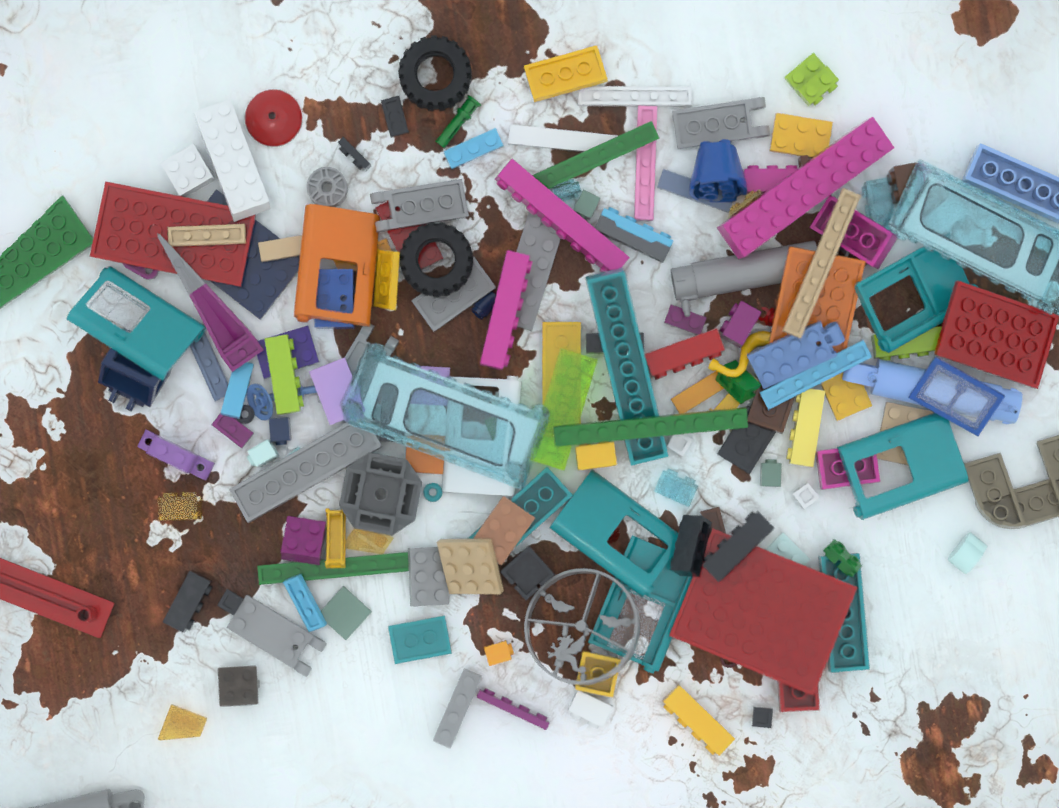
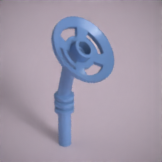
M259 384L250 385L247 390L249 406L253 408L255 416L259 419H270L273 414L272 401H275L274 393L268 394L265 388ZM301 385V388H298L299 396L302 395L304 397L306 394L317 393L315 386L303 387Z

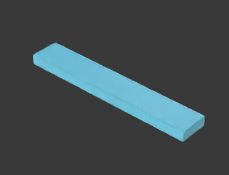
M861 340L838 352L836 357L761 391L760 394L769 410L872 358V355L864 340Z

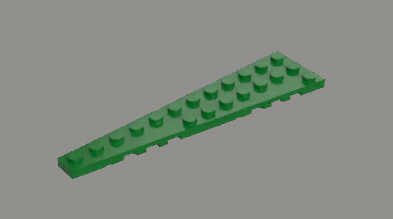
M63 195L0 256V309L92 246L93 237Z

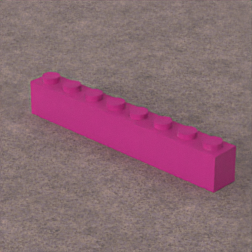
M511 159L496 176L495 180L501 189H507L515 201L526 205V209L531 214L538 215L545 226H551L556 231L555 233L558 237L571 243L570 246L575 251L582 252L589 263H595L600 267L601 273L622 268L630 258L515 160Z

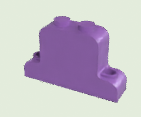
M147 429L137 446L147 451L146 453L204 480L208 479L215 465L214 462ZM148 438L152 439L150 446L146 444ZM199 464L204 465V469L202 471H199L197 469V466Z

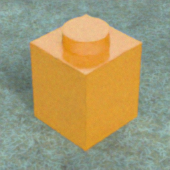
M506 640L484 646L489 666L512 660L511 655L514 654L511 643L507 644Z

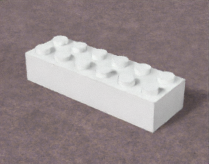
M231 100L195 111L194 115L234 222L270 210L267 194Z

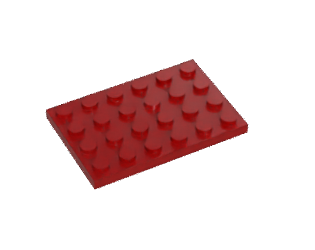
M955 281L934 355L1038 389L1059 315L961 281Z

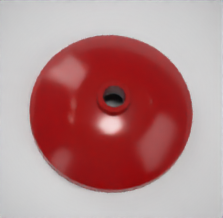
M276 89L266 90L257 94L249 102L245 112V124L248 132L257 142L270 147L282 146L292 141L300 131L302 112L298 102L287 92ZM271 113L276 114V117L274 119L269 118V115Z

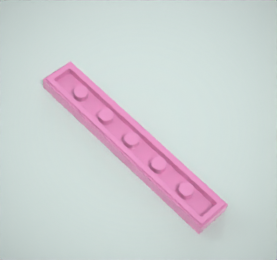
M638 106L637 127L652 121L655 129H657V106ZM656 140L636 149L634 219L654 220Z

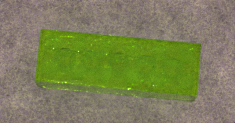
M560 349L527 460L565 471L572 445L556 447L553 426L579 424L598 359Z

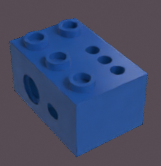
M319 269L316 308L349 314L353 313L355 271L353 269ZM314 319V327L316 329H355L353 324Z

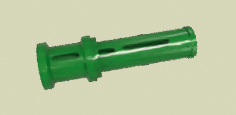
M469 94L466 96L467 100L463 105L456 109L457 114L435 140L444 149L465 121L472 118L471 115L476 108L481 106Z

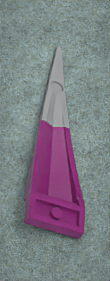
M157 234L220 356L232 372L262 352L264 350L247 326L160 234Z

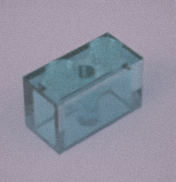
M669 468L667 471L662 470L653 492L689 507L698 488V485L695 484L696 480L687 476L682 479L677 476L678 472Z

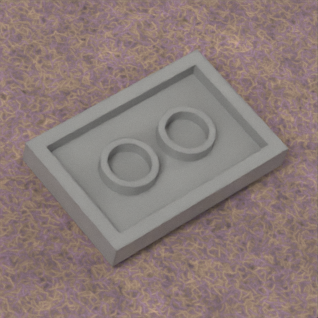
M438 547L408 548L410 606L449 604V591Z

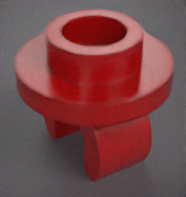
M762 307L761 309L767 314L763 318L759 317L758 320L771 327L775 308L769 310L766 307Z

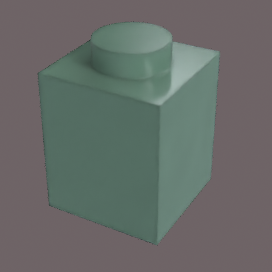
M583 189L573 210L585 220H591L600 197Z
M765 459V463H761L760 486L781 487V463H777V460Z

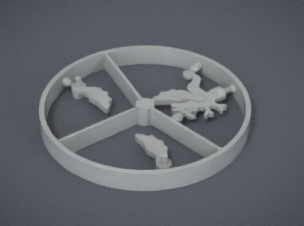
M594 569L568 570L552 577L533 596L525 616V640L529 652L538 666L555 679L573 685L599 683L618 673L632 657L640 634L638 609L628 590L612 576ZM582 573L596 574L582 621L570 624L531 619L533 609L541 596L545 597L547 603H552L554 610H558L559 613H568L569 610H574L575 607L567 605L562 601H556L551 594H547L545 591L552 584L567 576ZM601 576L619 585L631 602L635 616L631 620L629 618L617 620L615 617L599 616L603 620V624L609 628H617L622 624L625 627H629L631 623L635 624V632L630 649L588 629L586 620ZM530 622L563 626V638L558 637L557 639L558 641L561 640L560 646L557 648L555 643H552L553 646L551 648L555 650V653L548 651V658L556 656L554 664L556 668L553 673L542 665L533 650L530 639ZM569 627H575L578 631L584 633L574 643H572L574 639L570 635L566 637ZM590 632L627 651L626 656L614 669L590 680H586V674H584L586 668L583 666L578 668L577 660L573 656L582 651V647L585 646V636H588ZM564 661L570 662L573 670L582 673L580 676L581 681L564 679L557 676L559 668L563 667Z

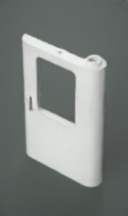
M507 376V379L449 378V386L465 392V387L468 385L498 387V405L510 409V413L511 410L520 413L522 381L518 380L517 376ZM448 400L445 444L497 464L503 463L502 473L445 452L442 492L514 496L515 478L507 475L508 453L513 437L510 413L508 422L497 418L495 440L462 438L464 405Z

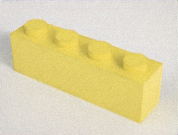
M808 389L795 398L798 407L797 410H794L792 417L795 426L794 429H791L789 440H792L791 448L787 449L786 459H789V464L806 467L814 466L825 391Z

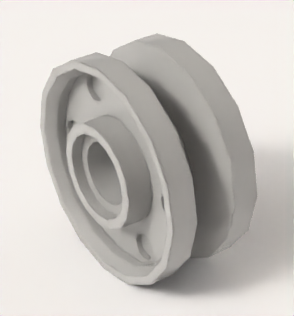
M321 167L313 171L309 176L307 193L312 202L317 205L337 207L346 199L348 186L344 176L337 169ZM325 184H331V191L324 192L322 190Z

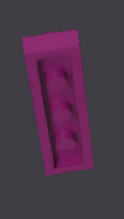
M487 688L484 691L479 690L477 698L547 730L550 722L547 721L548 717L538 712L534 715L529 712L530 709L521 704L517 707L512 704L513 701L504 696L500 699L494 696V691Z

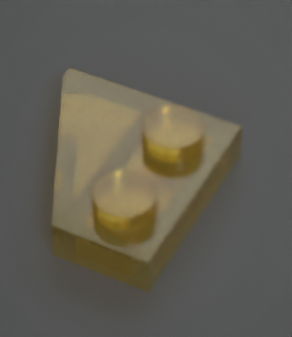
M354 528L346 539V549L383 554L394 538L390 535Z
M171 704L158 740L200 737L208 718Z

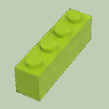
M942 326L930 329L890 353L882 351L878 345L876 334L872 335L874 359L879 358L889 361L892 356H898V359L910 358V354L916 353L918 357L928 356L929 352L936 349Z
M289 335L265 338L277 415L301 412V407H304L303 396H299L298 393L301 383L299 376L296 377L295 369H298L296 357H292L291 350H295L293 338L289 339Z

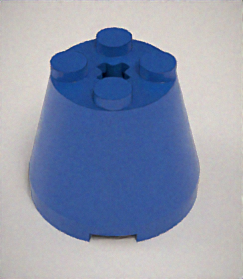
M722 139L719 142L711 143L704 141L700 143L689 184V194L693 199L699 200V198L710 200L709 202L737 201L738 196L747 194V182L737 149L731 144L730 140ZM719 188L722 190V197L724 198L720 201H713L718 198Z

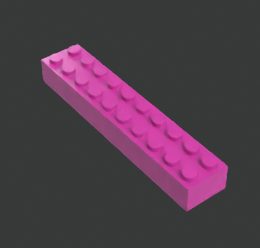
M872 116L723 222L717 229L738 259L744 258L894 149V146Z

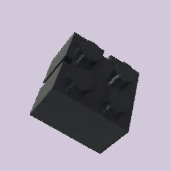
M530 546L500 571L511 585L516 582L517 585L514 588L525 600L539 589L536 586L537 584L543 586L555 575Z

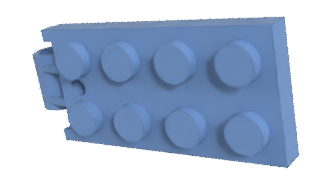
M818 321L805 328L801 339L789 334L748 353L747 357L763 389L836 357L837 353L832 346L844 342L845 337L838 322L829 323L823 328L821 321Z

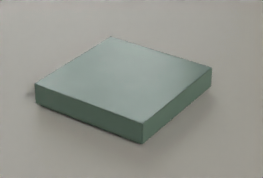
M345 586L321 610L327 624L345 640L350 637L372 612Z

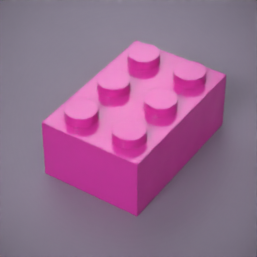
M838 449L816 451L820 490L850 486ZM877 454L854 463L860 484L880 482Z

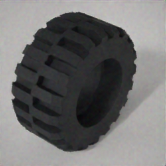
M431 35V38L422 37L419 42L416 43L414 41L410 44L411 47L405 50L403 58L400 59L398 70L402 90L408 99L415 103L417 107L421 109L426 108L428 111L433 112L434 110L445 111V108L448 107L451 109L458 101L461 102L464 99V95L468 93L472 81L470 60L462 47L460 48L454 40L450 41L448 37L444 36L438 38L437 35ZM430 57L445 58L453 68L451 83L439 91H431L424 88L417 77L419 65Z
M431 222L424 226L421 225L418 229L409 233L400 250L399 262L405 280L414 290L425 296L439 297L460 290V287L465 285L472 272L473 254L469 241L456 227L442 222ZM432 242L446 244L451 248L455 257L452 270L440 278L427 276L420 269L418 263L421 250Z

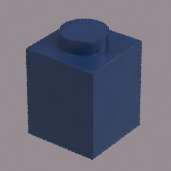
M289 417L269 419L271 442H275L276 445H287V441H292Z

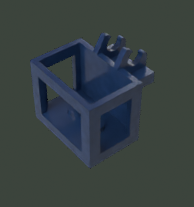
M110 348L101 362L98 383L108 387L109 391L112 392L108 401L115 403L119 395L130 399L126 409L132 412L136 404L144 407V405L151 407L171 374V369L162 381Z

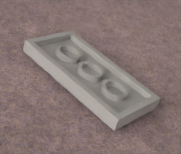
M473 257L471 275L465 285L460 287V290L448 296L439 297L420 294L412 300L433 332L496 289L475 257Z

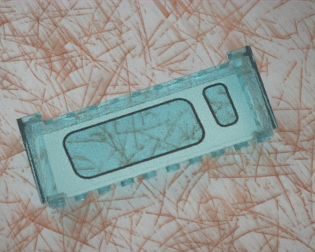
M919 159L889 222L890 231L895 233L894 236L903 241L908 239L915 244L920 242L924 244L923 247L931 252L936 250L940 252L939 255L947 260L952 258L956 260L957 265L965 269L967 266L972 268V272L982 277L984 274L994 284L999 285V283L1005 285L1004 288L1010 292L1015 293V291L1022 293L1020 296L1024 299L1038 301L1037 305L1042 307V310L1046 313L1059 315V229Z
M378 343L367 344L341 402L344 421L354 427L519 489H523L547 428L550 410H547V407L541 404L531 406L529 409L524 404L519 403L517 405L512 403L506 397L498 398L493 396L487 390H477L471 384L458 383L452 377H442L434 370L426 371L415 363L408 364L399 357H389L384 350V346Z

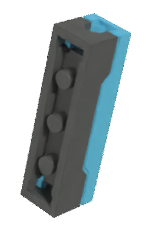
M611 207L603 209L595 229L612 240L661 263L664 262L673 243L670 235L664 232L658 234L653 231V227L647 224L641 226L636 223V219L628 215L624 218L618 215L619 211Z

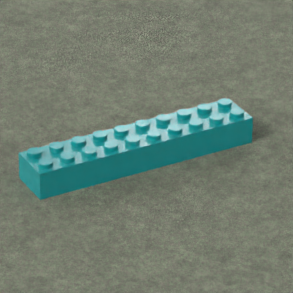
M623 267L586 276L585 279L619 420L659 416ZM664 436L624 440L631 466L669 457Z

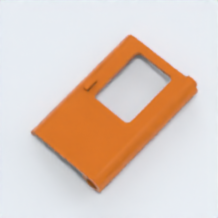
M317 204L305 206L294 317L297 318V321L308 322L310 319H320L370 327L379 232L376 231L375 222L380 221L379 215ZM321 259L343 261L357 265L353 313L349 314L316 308Z

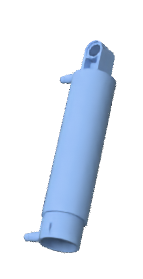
M878 359L876 366L860 363L844 371L842 380L870 386V393L872 395L920 405L908 397L926 369ZM937 372L924 395L947 407L957 392L955 386L958 381L944 373ZM982 382L1005 395L990 421L999 420L1003 424H1015L1022 405V392L1015 388L1005 389L1000 385ZM967 387V391L960 394L951 410L959 414L978 417L989 401V398Z

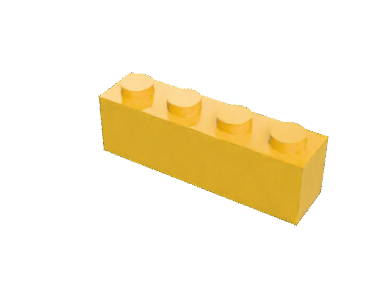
M679 684L662 700L665 703L663 707L671 715L675 713L679 717L677 721L684 728L689 726L693 730L691 734L698 741L702 739L707 744L705 748L712 755L717 753L720 756L735 740Z

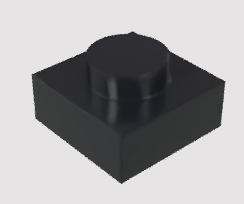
M227 589L217 606L234 615L244 598Z
M753 707L752 727L771 728L773 709Z

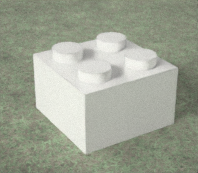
M194 144L161 162L162 167L181 197H187L216 180Z

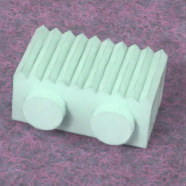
M267 439L249 449L247 459L252 466L263 467V465L273 461V459L276 460V457L279 458L280 455L273 442Z

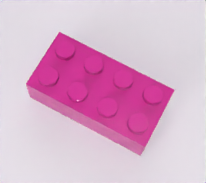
M829 195L811 224V229L823 235L838 198ZM855 210L840 247L859 259L866 261L870 266L879 269L899 236Z

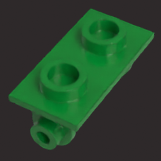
M835 539L823 550L825 556L834 564L838 560L841 561L837 567L846 576L853 577L862 567L860 560L855 555H851L845 546Z

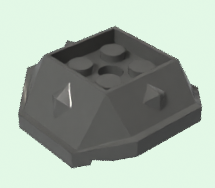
M369 452L346 468L339 506L353 528L393 536L415 521L422 481L408 460ZM379 488H383L387 493L386 497L382 500L377 499L375 496V492Z

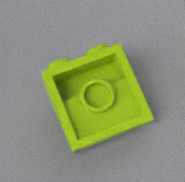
M814 52L784 77L808 107L811 104L816 106L824 99L822 95L827 91L829 94L838 87L836 83L839 81L830 68L825 66Z

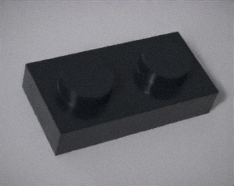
M344 137L338 141V144L341 146L339 150L346 157L350 155L354 159L352 163L359 170L363 168L367 171L371 167V164Z

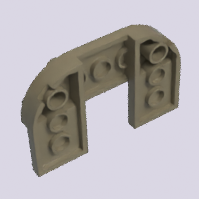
M1059 435L1037 441L1036 443L1049 478L1041 482L1013 489L1001 453L964 464L975 498V505L986 520L1001 528L1020 529L1059 517Z

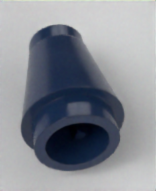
M490 292L474 303L471 309L474 315L480 320L484 317L487 318L494 307L496 295Z

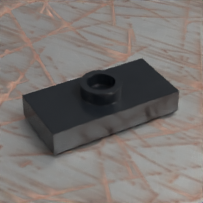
M395 96L381 100L390 137L408 134L409 131L400 97Z

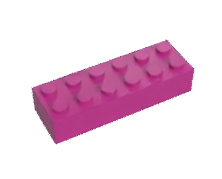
M507 250L480 362L481 366L497 370H503V367L508 366L510 355H507V350L512 348L515 337L511 336L512 329L516 330L519 317L515 316L517 311H521L523 298H520L521 292L525 293L528 280L525 279V274L530 273L532 261L529 260L530 255Z

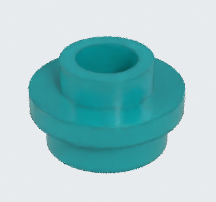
M429 483L425 486L423 495L426 500L436 502L442 496V488L437 483ZM431 489H435L437 491L435 496H431L429 494V491Z

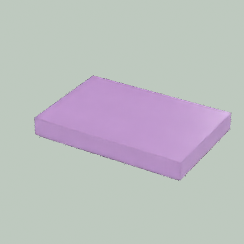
M346 358L309 371L330 425L366 411Z

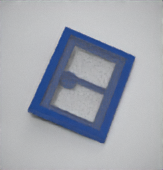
M935 356L908 398L970 433L979 436L1005 395Z

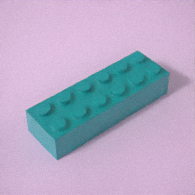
M548 467L510 500L535 518L516 546L573 496ZM479 529L476 530L468 539H473L479 531Z
M850 553L860 560V553ZM818 556L821 573L857 587L829 656L828 671L834 673L870 670L861 568L853 577L846 576L837 567L841 563L840 560L834 564L826 556Z

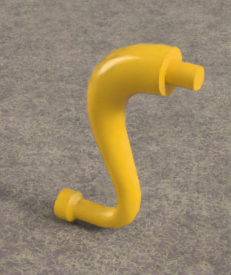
M757 331L747 337L741 347L739 365L736 369H729L719 364V361L716 359L711 360L708 369L718 371L728 377L742 375L749 362L747 354L756 347L768 345L771 332Z

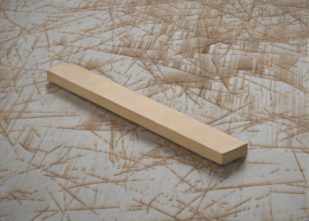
M842 188L784 325L783 332L801 339L861 195Z

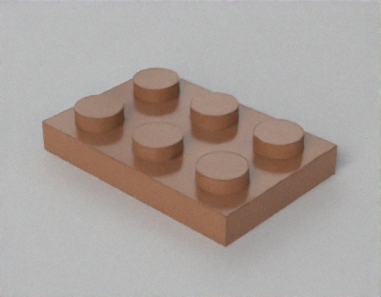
M503 496L473 539H492L497 563L502 566L535 518Z

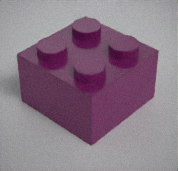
M743 301L739 304L735 303L728 314L731 318L729 321L725 320L719 330L721 332L720 337L738 348L742 347L761 311Z
M287 516L281 548L282 560L320 565L326 533V521Z

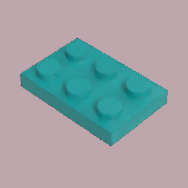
M445 615L388 626L395 664L452 654Z

